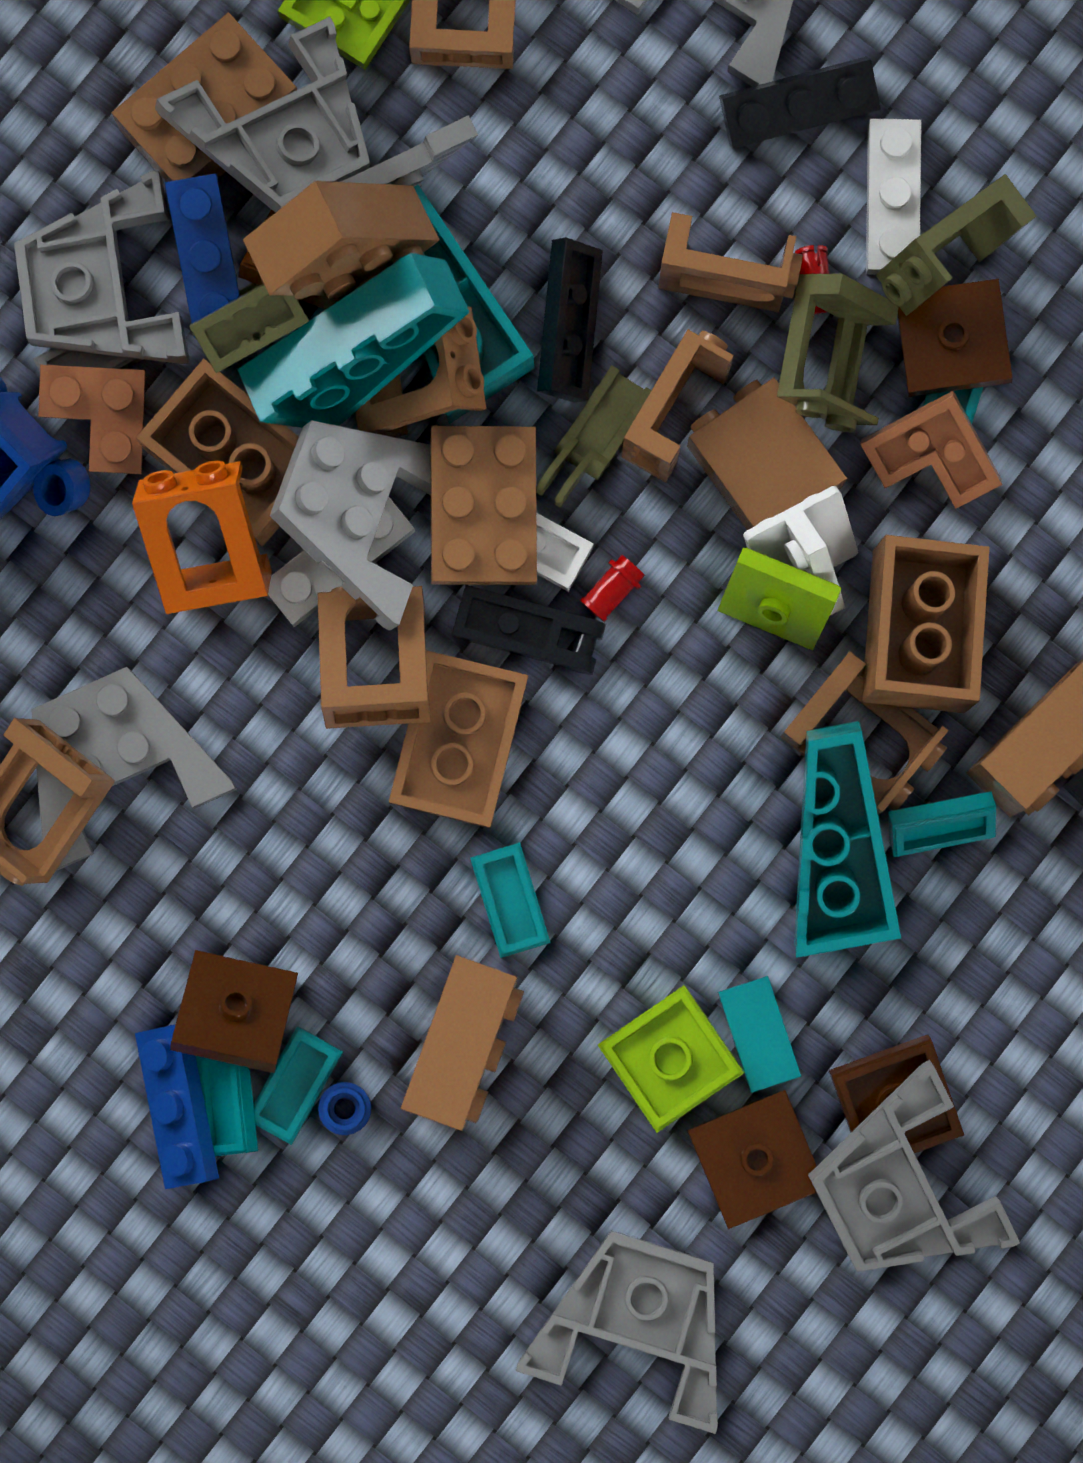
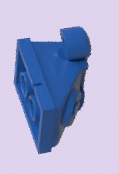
M0 377V520L32 488L34 498L39 508L45 514L55 517L79 509L85 504L90 493V478L86 468L76 460L70 458L61 460L59 458L68 447L66 442L51 437L21 405L19 401L22 395L19 392H8L5 382Z

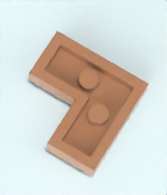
M40 365L38 417L91 420L89 472L142 474L143 447L136 437L144 429L146 371Z
M954 391L861 439L860 445L884 488L932 465L954 507L957 509L1002 485L999 473Z

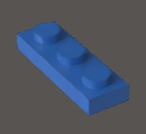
M217 173L165 182L191 323L240 297Z
M176 1024L135 1033L165 1189L219 1179L196 1056L170 1050Z

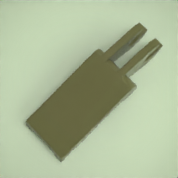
M613 365L610 366L573 425L559 442L554 451L558 456L548 467L536 487V493L542 496L567 461L576 466L577 468L566 480L554 500L556 501L555 505L560 508L585 473L599 480L623 444L624 436L651 392L649 388L643 389L619 374L620 370Z

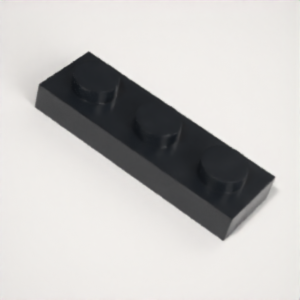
M867 56L719 95L729 145L733 149L881 110L872 61Z
M567 237L554 239L551 244L537 392L575 403L589 400L603 250Z

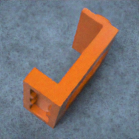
M209 461L199 465L195 470L175 474L169 470H161L151 473L138 481L132 505L166 614L268 596L272 569L268 555L259 554L239 484L243 469L241 461L225 464L223 461ZM185 501H197L211 508L219 520L230 560L181 569L168 528L167 517L169 511L177 504Z

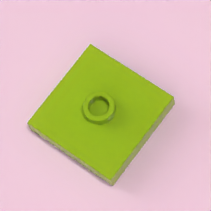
M743 547L717 611L813 650L842 588L827 580Z
M686 985L677 989L598 1044V1047L656 1133L745 1073Z

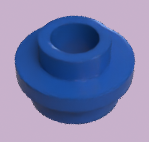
M340 1082L330 1086L322 1094L318 1112L320 1120L329 1131L338 1135H351L360 1131L367 1124L371 1116L372 1107L370 1098L363 1088L351 1082ZM342 1098L350 1099L355 1105V1112L348 1119L341 1118L336 1113V1104Z

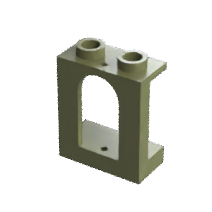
M1004 174L917 237L875 275L882 283L886 297L893 304L899 306L907 316L952 279L935 253L960 236L977 260L981 262L1037 217V215L1007 175Z
M842 273L799 274L777 397L795 405L797 414L826 420L825 427L831 430L855 432L856 425H878V417L853 405L867 326L896 325L899 306ZM816 306L839 318L825 391L822 389H805L803 382Z
M251 283L239 290V298L195 321L189 327L215 373H218L308 323L309 318L302 302L299 299H295L294 296H270L264 284Z

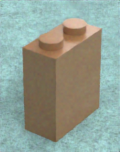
M775 377L761 385L758 379L754 380L733 396L736 402L735 405L722 414L713 409L690 426L694 433L688 438V449L746 530L831 486L841 489L847 479L803 416L796 413L795 405L777 397L779 383Z

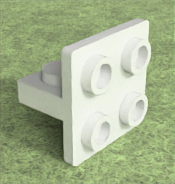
M831 486L820 493L807 497L803 502L772 518L761 521L743 534L747 548L836 585L839 584L833 567L858 554L843 497L836 486ZM841 591L830 616L845 609Z

